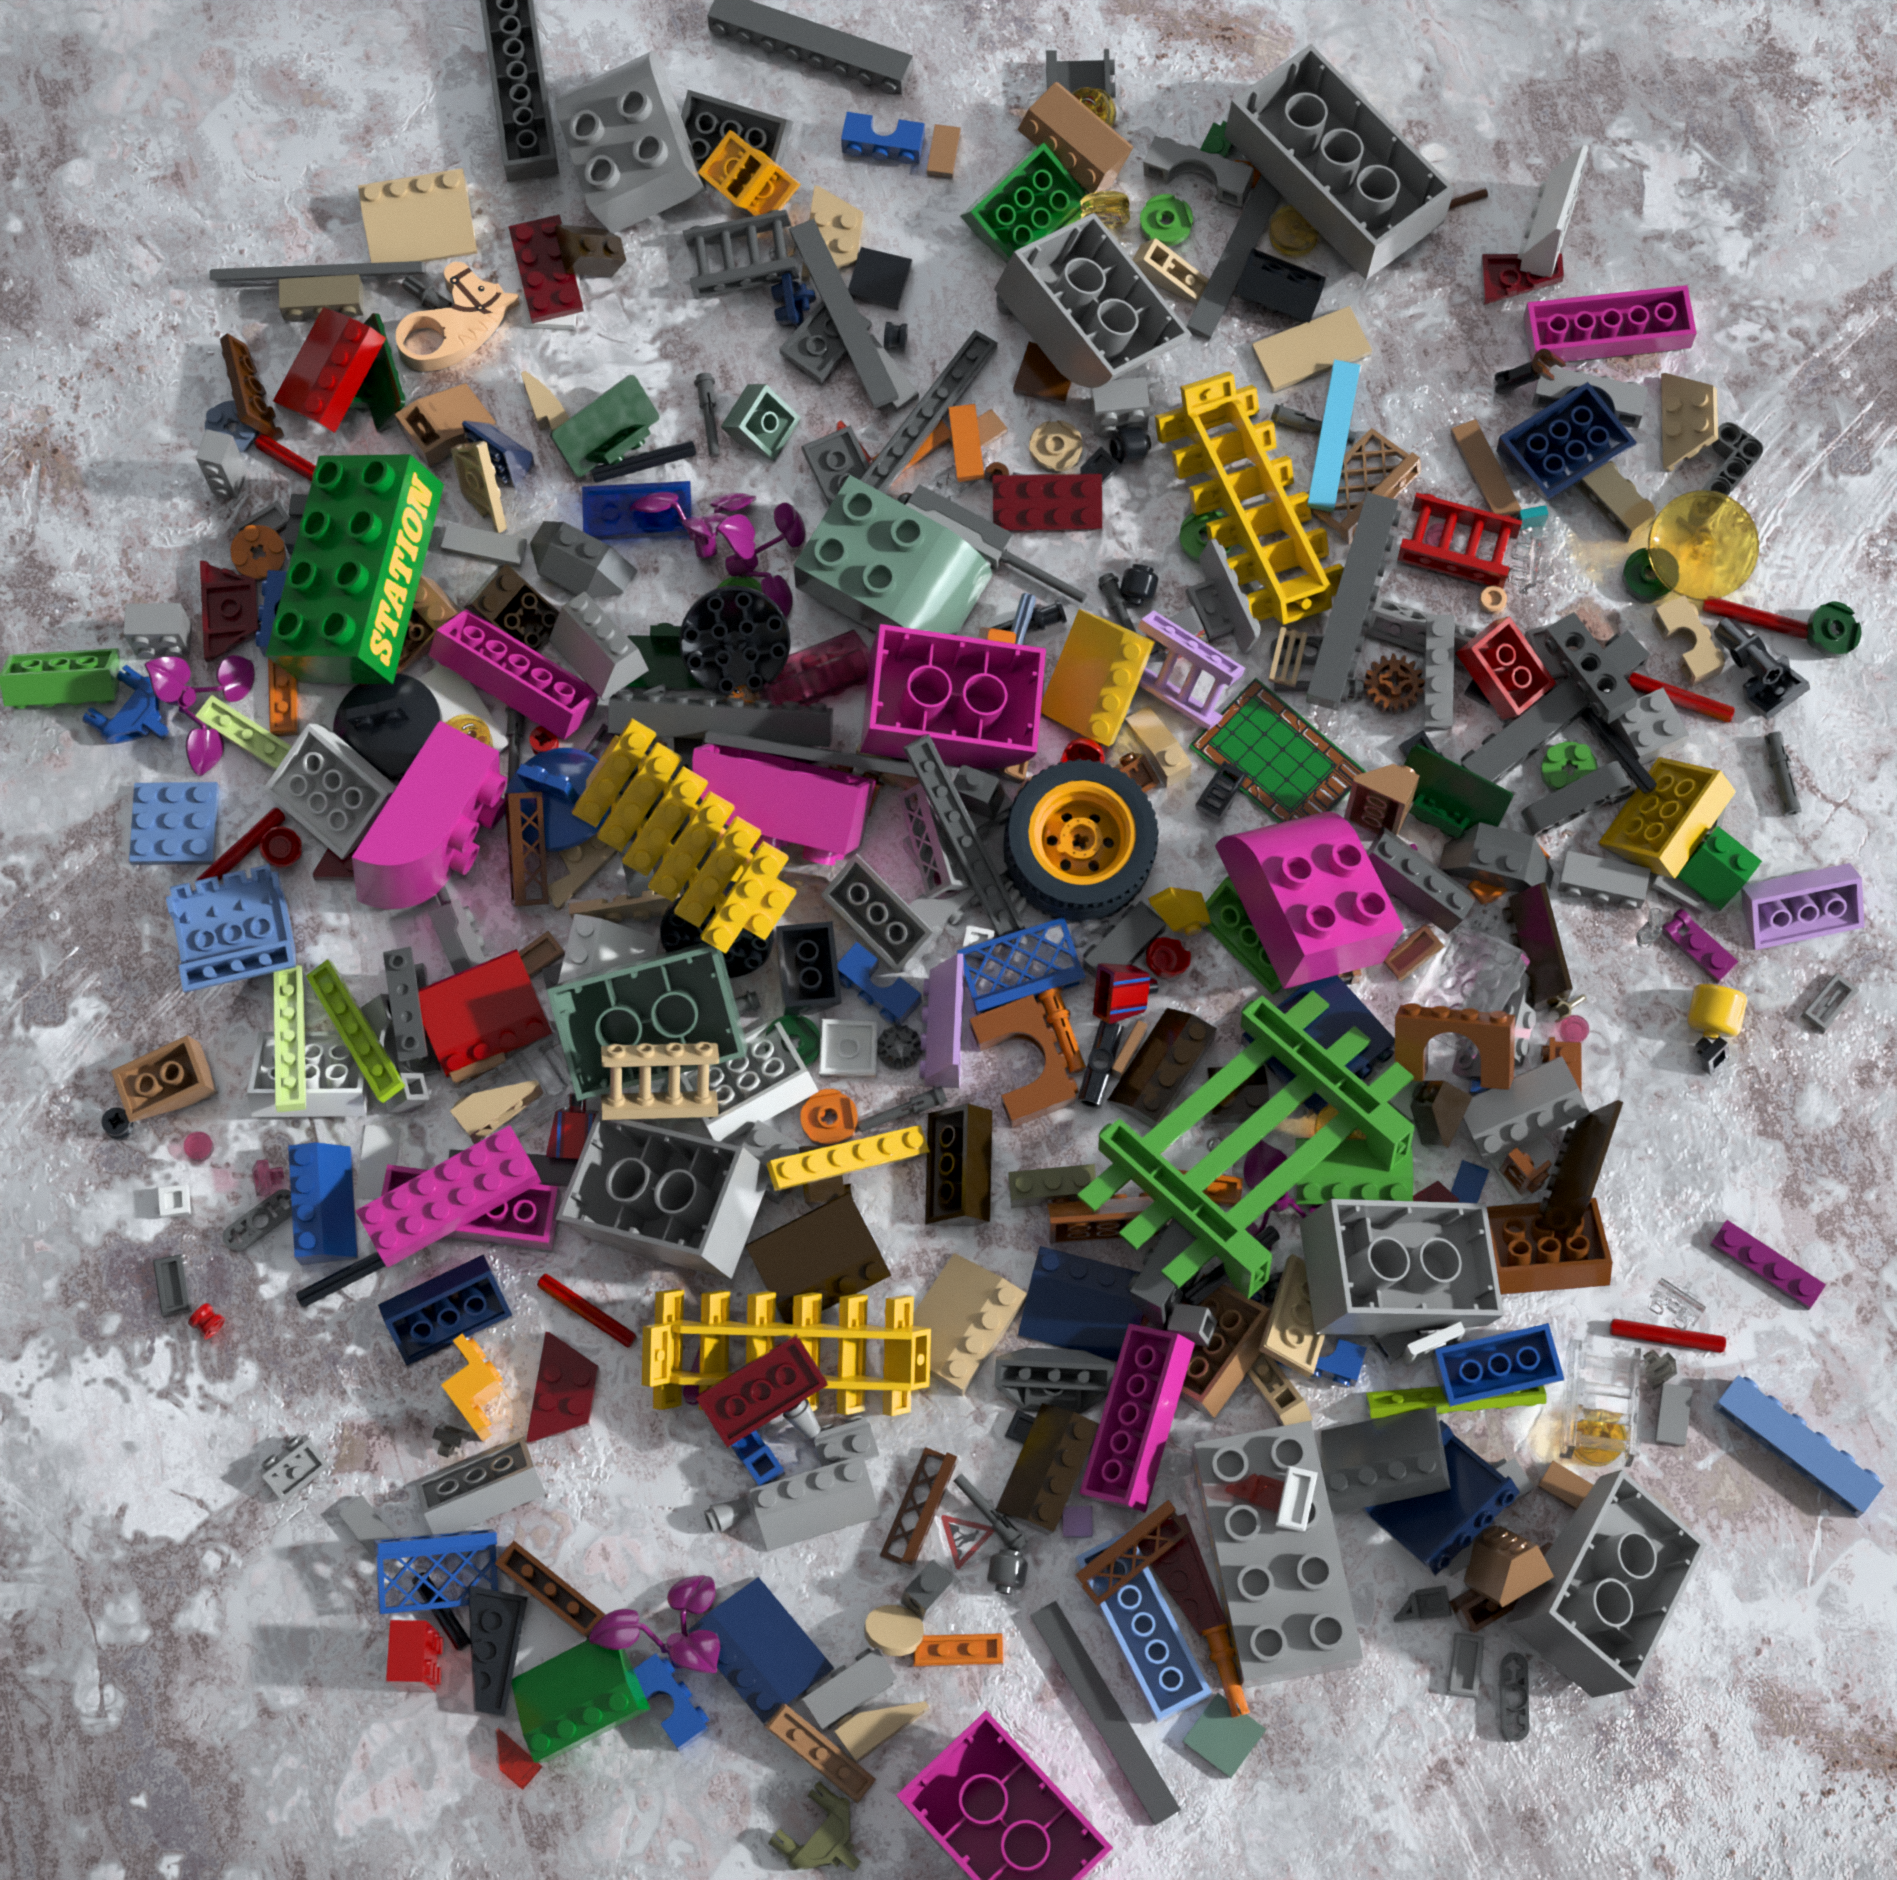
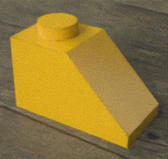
M1169 887L1148 898L1151 906L1173 932L1192 936L1200 933L1202 927L1211 924L1202 892Z

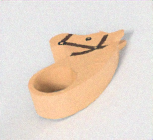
M450 263L444 269L446 289L453 295L454 306L451 308L418 311L403 318L396 329L395 335L400 359L409 368L421 372L441 370L457 364L474 353L494 333L503 320L505 312L519 305V295L504 293L498 283L493 284L482 281L465 263ZM420 328L433 329L444 339L442 345L435 352L427 355L414 354L407 350L403 343L412 331Z

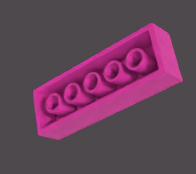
M1688 285L1527 302L1523 316L1531 361L1534 355L1544 348L1549 349L1564 362L1689 349L1692 347L1697 334Z
M465 609L435 632L428 656L456 672L465 680L480 687L486 693L501 700L510 708L522 713L531 721L546 728L555 736L565 740L593 718L600 697L585 681L470 610Z
M509 1125L355 1211L381 1259L389 1268L541 1183V1180L512 1127Z
M387 1164L381 1196L428 1170ZM537 1184L444 1237L552 1251L557 1226L555 1218L560 1208L562 1194L556 1186Z
M1134 1324L1128 1325L1079 1494L1097 1502L1146 1513L1194 1348V1342L1177 1333Z

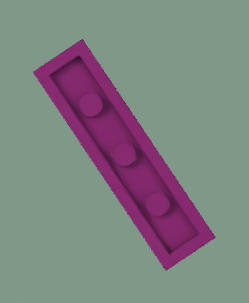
M1729 1220L1724 1222L1710 1243V1246L1807 1310L1811 1309L1826 1286L1825 1283Z

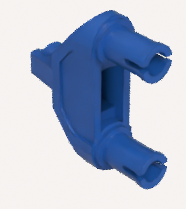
M125 665L122 669L126 672L119 671L117 679L135 690L132 696L113 719H108L91 707L87 710L91 715L89 716L85 713L82 721L100 732L102 739L110 744L140 739L144 736L147 737L149 733L163 741L170 731L164 724L159 722L162 718L160 715L159 699L153 692L150 678L148 676L143 677L131 669L130 666Z

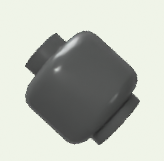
M1000 1549L999 1553L991 1556L987 1581L996 1587L995 1592L1012 1595L1013 1590H1020L1024 1587L1028 1562L1022 1558V1553Z

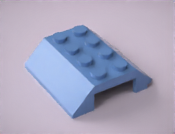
M270 864L250 868L251 878H247L245 870L224 874V884L221 885L218 876L195 881V891H192L190 882L170 887L171 896L166 897L168 913L174 921L181 964L178 967L184 993L296 967V948L286 897L279 873L272 872Z

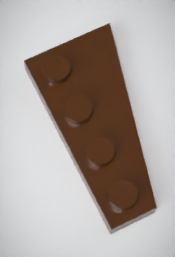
M227 333L220 338L222 356L227 367V376L232 388V397L236 404L237 417L244 425H249L273 440L278 441L284 436L281 427H275L273 419L276 417L273 407H267L263 398L267 394L265 388L254 377L258 372L245 343Z

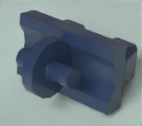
M787 273L781 275L782 282L771 286L773 299L777 303L785 301L786 305L774 310L775 319L780 325L793 323L798 328L804 322L803 311L810 310L809 304L816 300V294L813 290L807 289L806 284L799 285L798 282L791 280V275Z

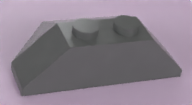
M543 521L530 542L538 575L576 595L584 591L591 598L615 593L616 595L624 594L638 572L632 564L610 545L565 522Z
M1480 822L1463 832L1459 839L1454 838L1446 843L1439 863V868L1448 875L1471 881H1481L1483 884L1499 888L1504 887L1518 893L1545 882L1549 895L1554 871L1534 836Z
M1026 1347L996 1357L995 1387L1002 1391L1023 1411L1038 1412L1041 1403L1082 1414L1105 1396H1108L1113 1379L1114 1363L1085 1350Z

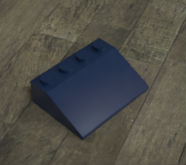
M1586 382L1501 435L1496 452L1514 474L1546 500H1549L1629 450L1637 442L1589 382Z
M1040 1246L1018 1336L1068 1350H1085L1103 1359L1118 1362L1128 1325L1141 1326L1144 1314L1131 1301V1290L1128 1289L1133 1276L1141 1272Z
M759 1577L711 1610L687 1630L689 1634L696 1630H709L718 1636L720 1652L717 1669L764 1726L782 1703L790 1707L805 1694L809 1687L820 1682L835 1669Z

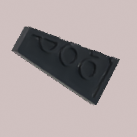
M468 1586L474 1712L504 1717L528 1597Z

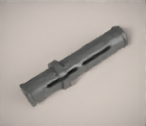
M1772 732L1764 736L1770 758L1768 764L1774 772L1784 816L1796 815L1802 812L1790 769L1789 763L1791 758L1785 750L1782 732Z

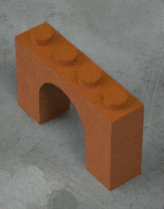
M1033 994L969 1018V1026L980 1052L1007 1041L1023 1040L1036 1046L1044 1057L1045 1067L1038 1079L1031 1084L1001 1095V1103L1012 1128L1075 1104V1094L1079 1093L1074 1078L1068 1079L1065 1068H1068L1063 1052L1057 1053L1054 1043L1057 1042L1054 1030L1051 1026L1046 1027L1043 1020L1046 1017L1041 1001L1036 1002Z
M1415 1003L1400 1005L1395 1016V1063L1398 1062L1414 1076L1411 1081L1423 1082L1428 1072L1429 1041L1438 1034L1453 1032L1469 1038L1479 1050L1481 1057L1480 1087L1510 1089L1514 1079L1515 1015L1507 1014L1504 1011L1478 1012V1010L1473 1008L1454 1010L1446 1006L1421 1007Z

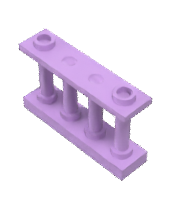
M1152 611L1141 619L1138 629L1144 632L1146 637L1168 647L1169 652L1159 675L1145 667L1138 685L1194 720L1198 726L1210 730L1223 717L1214 711V708L1225 684L1230 686L1241 678L1245 667L1156 611ZM1179 655L1192 664L1182 689L1168 682ZM1202 670L1215 678L1204 704L1191 696Z

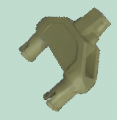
M819 1781L814 1787L823 1796L821 1797L813 1789H811L807 1796L827 1812V1819L805 1845L799 1846L781 1828L775 1835L784 1844L778 1842L774 1837L770 1839L768 1844L788 1860V1867L793 1871L831 1864L838 1867L842 1862L855 1872L862 1862L850 1852L854 1848V1845L850 1842V1801L843 1797L839 1799Z

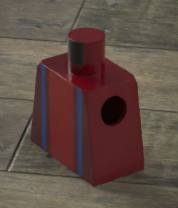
M1098 963L1092 1015L1111 1024L1144 1013L1147 1009L1148 996L1158 993L1159 985L1157 980L1150 978L1149 973L1133 965Z
M570 1093L569 1109L561 1108L555 1112L546 1157L579 1159L596 1114L599 1113L596 1110H586L587 1099L577 1101L576 1094Z

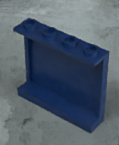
M1338 975L1304 984L1277 1006L1282 1013L1286 1014L1313 990L1329 1003V1007L1305 1027L1303 1031L1325 1050L1331 1047L1353 1026H1356L1370 1038L1371 1043L1345 1065L1360 1080L1365 1079L1373 1071L1372 1067L1379 1061L1381 1063L1386 1062L1395 1053V1038ZM1245 1031L1241 1037V1044L1246 1048L1255 1039ZM1274 1055L1264 1063L1284 1086L1297 1076ZM1314 1092L1301 1105L1306 1110L1305 1116L1309 1118L1314 1113L1317 1116L1320 1115L1330 1104Z
M1442 1420L1439 1423L1451 1490L1362 1508L1367 1517L1435 1576L1441 1570L1447 1568L1452 1559L1462 1549L1468 1547L1473 1539L1485 1527H1488L1505 1507L1511 1505L1520 1493L1511 1477L1507 1476L1505 1478L1457 1438L1450 1427Z

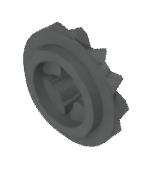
M894 1024L892 1027L884 1029L877 1040L878 1056L890 1068L905 1069L914 1065L920 1058L922 1052L921 1039L917 1032L907 1025L897 1026ZM896 1037H899L903 1044H908V1046L903 1047V1057H900L897 1049L891 1048V1046L895 1045Z

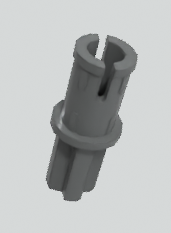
M408 275L402 282V287L418 298L421 305H427L433 310L451 308L452 302L435 292L434 287L425 286L411 275Z

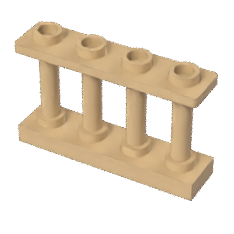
M643 1043L640 1045L623 1046L613 1044L601 1047L602 1067H610V1094L601 1095L602 1120L718 1117L716 1091H709V1064H719L717 1043H670L661 1045ZM680 1065H698L697 1091L680 1092ZM639 1066V1093H622V1067ZM651 1066H669L668 1092H651Z

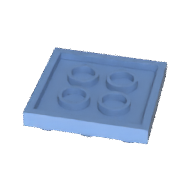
M217 782L134 783L129 853L130 864L212 865L215 862L219 784Z

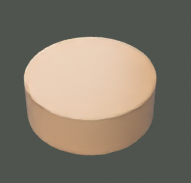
M1488 586L1480 593L1479 606L1487 614H1498L1505 608L1507 595L1500 587Z

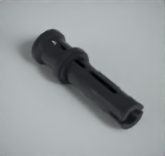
M1060 599L1055 600L1054 604L1040 609L1035 607L1027 632L1036 628L1038 631H1043L1046 626L1060 621L1066 623L1067 619ZM1014 619L990 628L1011 631Z

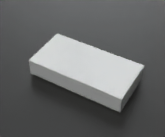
M1288 1466L1275 1524L1276 1527L1305 1533L1317 1472Z

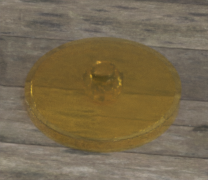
M1692 491L1676 497L1658 513L1652 523L1648 536V555L1655 574L1672 592L1679 596L1685 595L1690 600L1711 601L1733 593L1751 576L1758 560L1759 536L1750 514L1736 500L1716 491Z

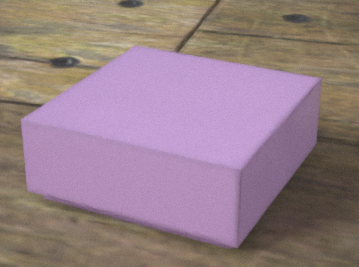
M1092 1506L1064 1508L1062 1512L1063 1538L1093 1537Z

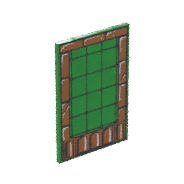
M1257 678L1241 691L1220 713L1223 717L1219 723L1210 730H1202V733L1189 745L1192 751L1216 771L1223 761H1226L1247 773L1248 777L1239 791L1276 823L1326 811L1332 812L1350 793L1355 776L1366 773L1362 767ZM1227 771L1223 774L1234 782L1238 780V777Z

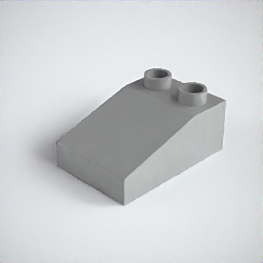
M1330 1199L1299 1221L1315 1334L1371 1335L1440 1330L1459 1322L1462 1323L1464 1328L1488 1326L1504 1316L1486 1204Z
M1623 1470L1602 1475L1598 1478L1544 1556L1554 1577L1519 1597L1506 1624L1592 1698L1637 1688L1707 1544Z

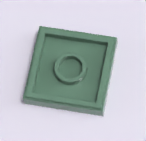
M1217 1693L1182 1743L1231 1779L1267 1729L1247 1714L1241 1715V1712L1240 1716L1231 1718L1227 1699Z

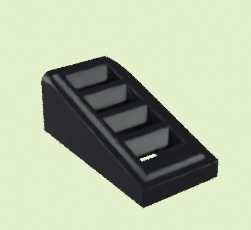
M1223 761L1195 804L1196 809L1220 822L1248 777V774ZM1227 771L1238 777V780L1234 782L1223 774ZM1221 780L1232 786V789L1229 791L1218 784ZM1215 789L1226 795V798L1222 799L1212 792ZM1210 798L1221 804L1220 807L1217 808L1208 803V799Z

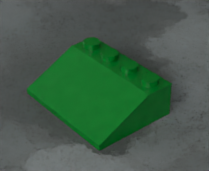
M1041 143L1030 149L964 211L960 217L980 240L1008 263L1014 251L1076 222L1094 203L1047 145Z
M589 1639L512 1679L511 1683L522 1734L534 1763L549 1762L650 1710V1706L625 1649H606L596 1644H590Z

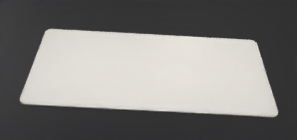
M365 1126L356 1190L357 1198L377 1199L381 1197L387 1164L396 1165L400 1128Z

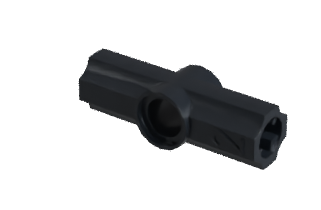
M1725 618L1721 620L1714 630V635L1729 650L1735 664L1741 669L1747 668L1763 685H1772L1777 682L1783 673L1782 666L1767 652L1760 637L1756 634L1750 635L1734 619Z
M1100 1020L1077 1098V1102L1082 1103L1084 1106L1101 1108L1112 1071L1111 1068L1115 1061L1124 1026L1117 1022L1109 1024ZM1097 1059H1104L1107 1061L1108 1066L1098 1069L1093 1065V1062Z

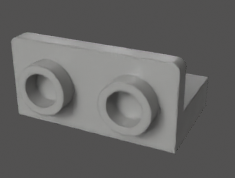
M854 1416L846 1419L845 1424L834 1427L833 1424L820 1427V1432L813 1437L821 1467L863 1455L864 1460L879 1456L869 1418L862 1419V1416Z
M306 1434L302 1437L299 1435L293 1437L286 1443V1449L278 1456L276 1454L269 1456L261 1464L263 1467L259 1470L261 1476L283 1503L330 1466Z

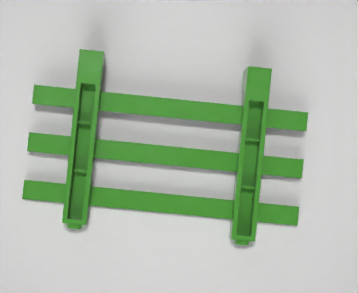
M1313 990L1286 1014L1282 1013L1263 995L1254 1002L1249 1001L1241 1011L1240 1027L1255 1040L1143 1138L1120 1118L1113 1124L1109 1123L1104 1126L1099 1133L1098 1150L1113 1164L1078 1193L1077 1197L1095 1212L1132 1180L1155 1201L1119 1232V1236L1131 1247L1137 1250L1172 1218H1175L1196 1237L1197 1240L1161 1271V1274L1178 1289L1216 1255L1224 1263L1225 1271L1234 1286L1247 1299L1255 1294L1269 1281L1272 1254L1245 1229L1355 1130L1359 1129L1366 1135L1367 1144L1372 1154L1389 1172L1410 1152L1415 1126L1387 1102L1413 1080L1414 1076L1396 1062L1370 1086H1367L1345 1065L1371 1043L1370 1038L1356 1026H1353L1331 1047L1325 1050L1303 1031L1305 1027L1329 1007V1003ZM1273 1055L1297 1075L1185 1175L1161 1155L1163 1151ZM1314 1092L1319 1094L1339 1112L1227 1213L1202 1192Z

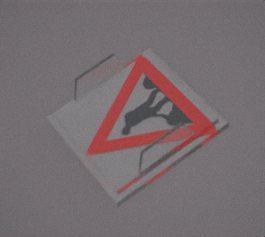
M992 1499L987 1500L988 1503L994 1508ZM974 1504L935 1516L952 1573L990 1562L992 1555L999 1553L1000 1549H1007L1005 1542L991 1529L993 1526L991 1522Z

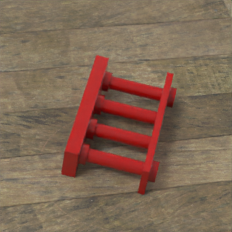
M1416 492L1412 511L1419 512L1412 539H1402L1397 561L1503 589L1509 571V566L1502 564L1509 537L1518 538L1522 521L1510 515H1499L1436 498L1432 494ZM1429 516L1445 519L1437 547L1422 543ZM1456 523L1472 527L1465 554L1449 550ZM1483 530L1499 534L1491 561L1475 557Z

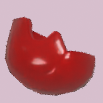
M1080 737L1070 741L1063 751L1060 762L1064 763L1067 760L1077 761V759L1087 761L1089 759L1091 762L1101 761L1104 764L1105 756L1099 744L1092 739Z
M284 826L274 827L262 836L259 850L263 860L270 864L271 867L277 869L289 868L299 860L302 852V842L292 829Z
M1168 937L1157 938L1146 949V964L1149 970L1160 978L1171 979L1178 977L1190 966L1191 952L1185 950L1178 939H1170Z

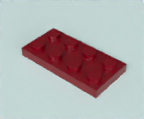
M560 214L508 226L532 324L584 312L575 274L565 273L554 227L556 224L562 225Z
M1102 473L993 475V523L1005 530L1102 529Z
M796 1333L696 1395L695 1398L728 1448L828 1386V1382Z

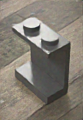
M1104 49L1103 60L1057 61V50H1046L1047 90L1053 83L1058 82L1073 96L1079 95V101L1089 109H1097L1098 106H1102L1103 109H1110L1111 98H1116L1115 82H1110V75H1115L1114 59H1109V49ZM1088 96H1092L1093 100L1096 102V106H1094L1093 103L1082 101V99Z

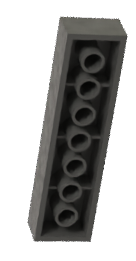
M480 0L503 166L507 182L560 174L534 0Z

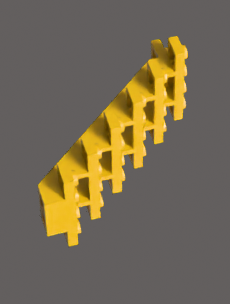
M1230 371L1181 386L1183 407L1155 415L1157 438L1159 442L1164 444L1187 436L1196 443L1171 451L1174 473L1179 480L1205 472L1213 479L1189 487L1192 512L1197 516L1222 508L1230 514V516L1206 523L1208 542L1215 538L1218 544H1221L1224 548L1240 544L1248 551L1227 558L1226 561L1230 569H1233L1237 575L1238 586L1257 580L1265 587L1246 595L1252 617H1255L1258 622L1275 617L1284 625L1332 609L1331 597L1337 594L1344 567L1339 563L1322 569L1318 559L1329 556L1327 531L1320 527L1304 532L1300 524L1312 519L1311 508L1307 506L1309 495L1303 491L1287 497L1283 487L1294 484L1292 460L1286 455L1270 461L1266 454V451L1277 448L1274 423L1267 420L1252 425L1248 417L1260 413L1257 388L1249 385L1236 389L1234 374ZM1229 422L1239 429L1209 439L1205 431ZM1244 458L1249 459L1255 464V466L1228 475L1223 468V465ZM1261 494H1265L1273 500L1245 511L1240 501ZM1278 530H1283L1290 536V538L1263 547L1257 538ZM1296 566H1300L1309 573L1282 583L1278 582L1275 573Z
M631 718L621 735L614 736L586 779V789L573 807L572 814L597 827L611 805L612 812L597 833V838L622 852L635 830H637V837L623 857L622 862L647 877L662 855L663 862L650 880L648 888L673 902L687 880H689V888L674 909L676 915L700 927L715 905L716 913L700 935L701 940L724 953L728 951L742 928L766 940L796 895L794 888L776 878L788 861V855L763 841L753 856L750 850L762 834L761 830L738 816L734 818L728 829L725 830L723 825L735 809L734 805L711 791L708 792L699 805L697 800L708 785V781L684 766L673 781L670 777L681 762L682 757L658 742L647 756L645 752L655 738L656 732ZM637 765L638 772L621 797L618 793ZM663 789V798L648 821L645 820V815ZM689 814V823L675 844L672 845L670 841ZM714 839H716V847L699 871L696 866ZM742 864L744 871L728 895L725 896L722 892Z
M664 1290L655 1292V1324L643 1326L641 1385L653 1386V1409L665 1410L682 1406V1385H699L700 1394L733 1373L728 1371L729 1335H746V1364L775 1347V1336H793L797 1333L819 1370L821 1337L838 1338V1377L825 1374L823 1376L828 1382V1386L824 1388L837 1389V1413L848 1415L865 1411V1390H883V1415L895 1416L910 1412L911 1390L929 1387L931 1328L913 1325L914 1296L909 1295L886 1298L885 1327L867 1324L868 1295L865 1294L840 1297L839 1326L821 1323L822 1294L812 1292L794 1296L793 1325L775 1322L776 1292L765 1291L748 1294L746 1324L729 1320L730 1291L718 1290L701 1293V1322L684 1319V1290ZM683 1333L700 1334V1373L682 1370ZM867 1338L884 1339V1378L866 1375ZM818 1391L807 1398L813 1411L819 1410Z

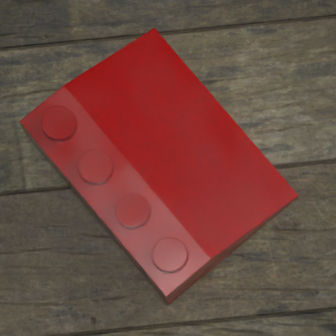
M323 307L273 402L335 433L386 338L373 328L349 316Z
M517 949L418 990L423 1025L446 1077H450V1072L460 1070L465 1066L500 1053L505 1054L553 1034L549 1019Z

